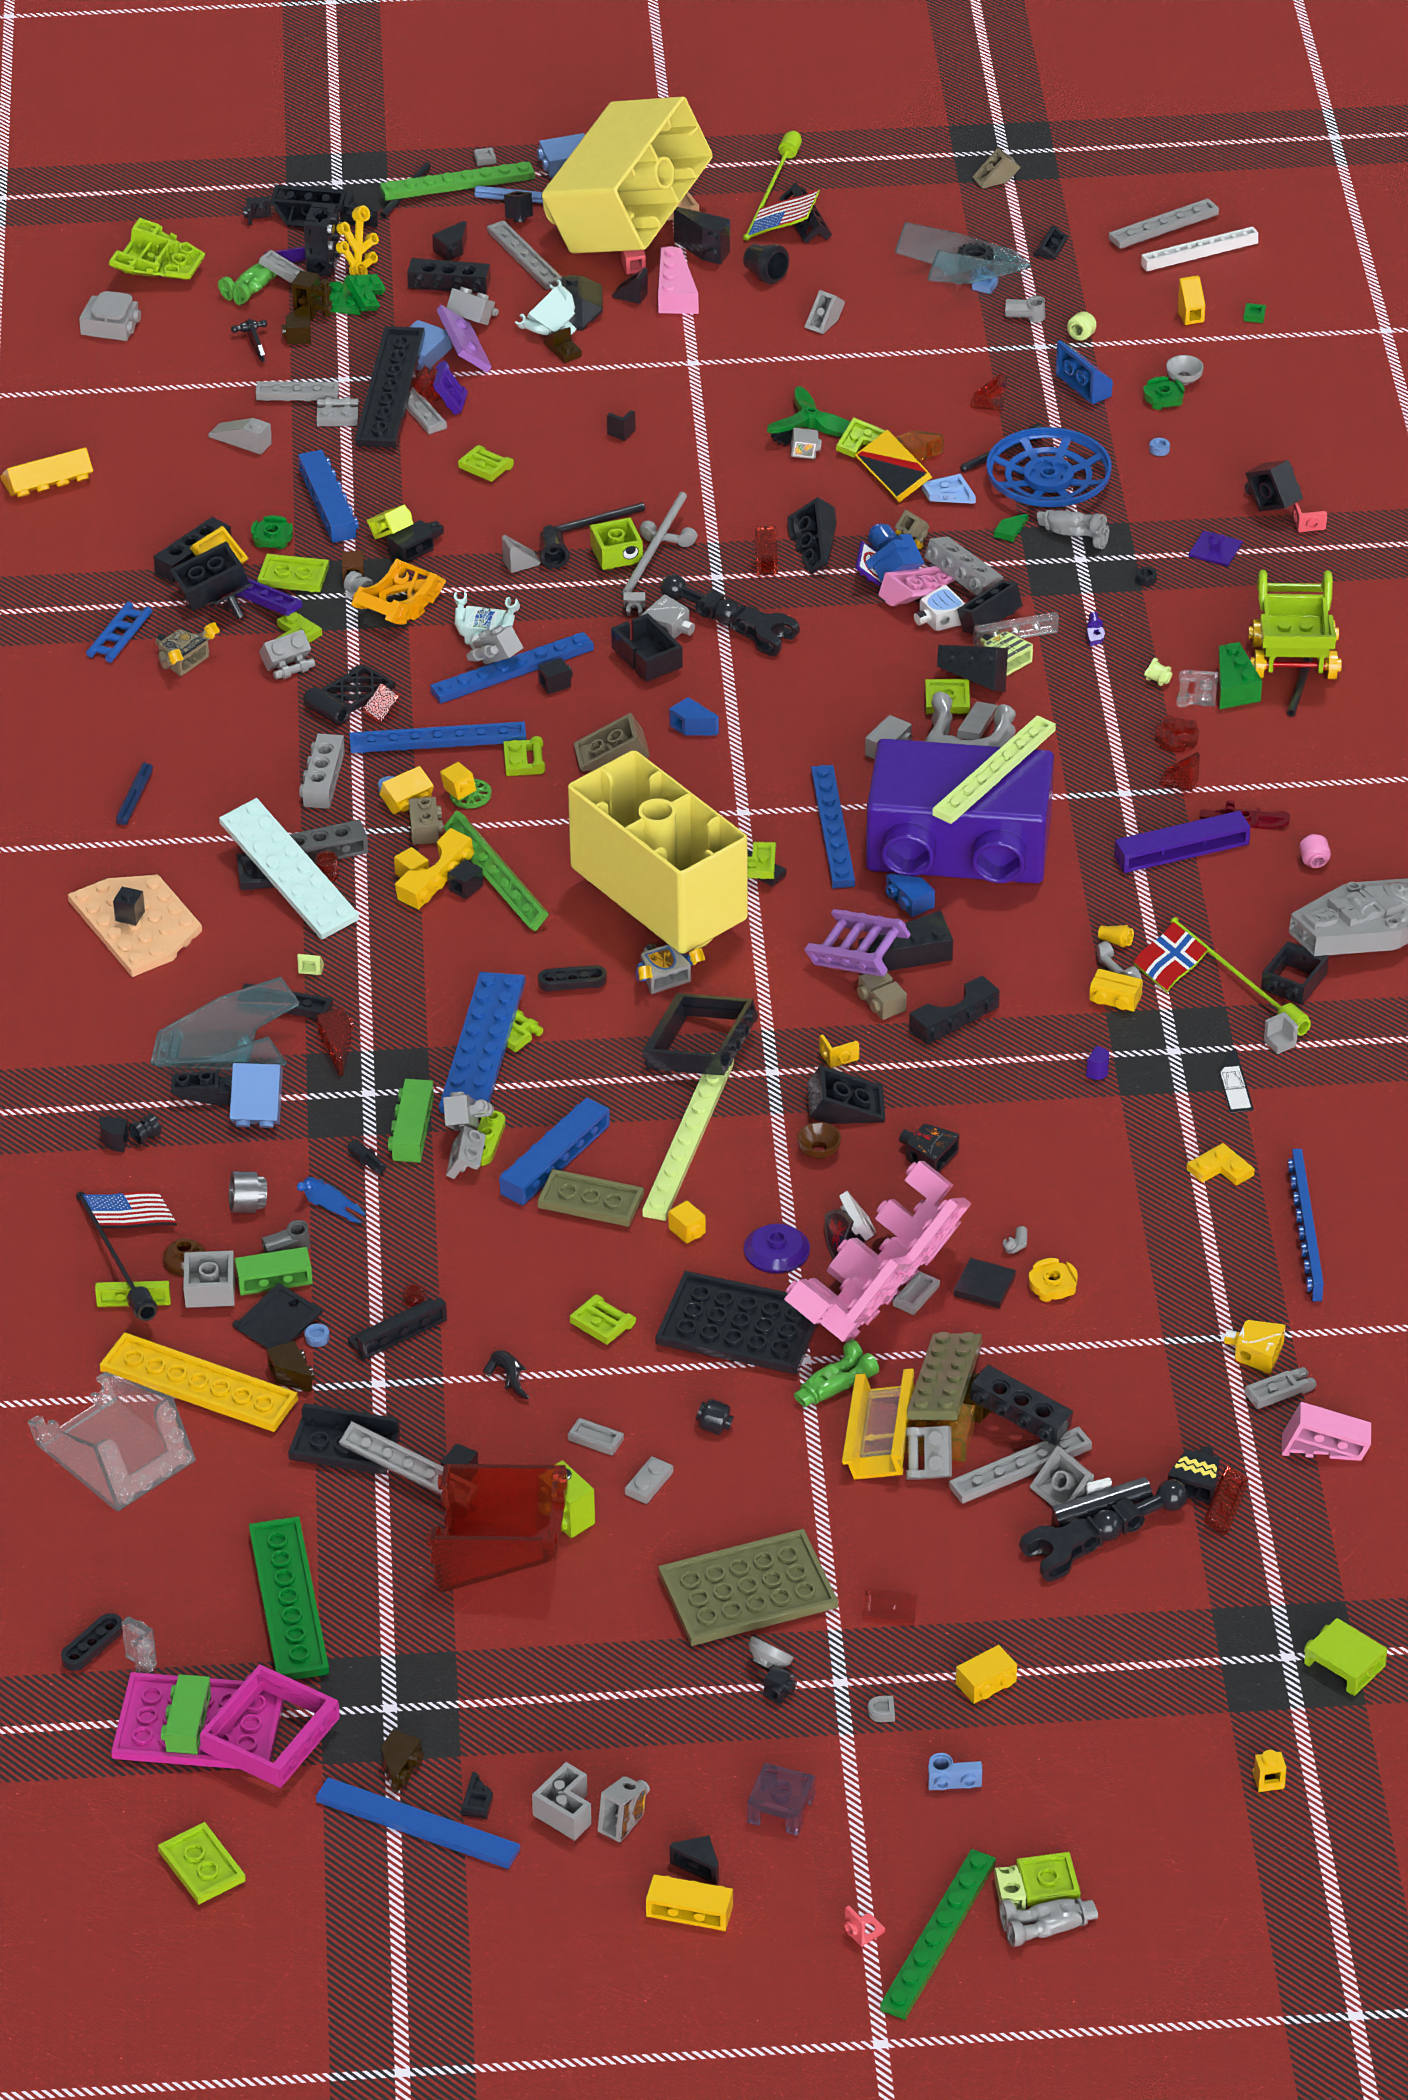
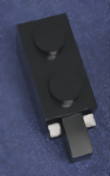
M419 520L387 536L388 553L395 559L406 563L434 550V539L444 533V526L438 521L424 523L422 520Z

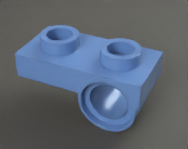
M936 1753L930 1757L928 1765L929 1790L982 1787L981 1761L953 1763L951 1756L946 1753Z

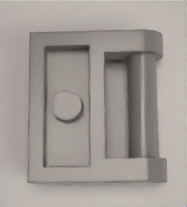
M951 1427L906 1428L905 1436L908 1437V1470L906 1471V1479L920 1480L952 1477ZM918 1437H924L925 1470H918Z

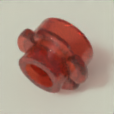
M411 1284L405 1288L402 1296L408 1305L415 1306L424 1302L426 1290L421 1285Z

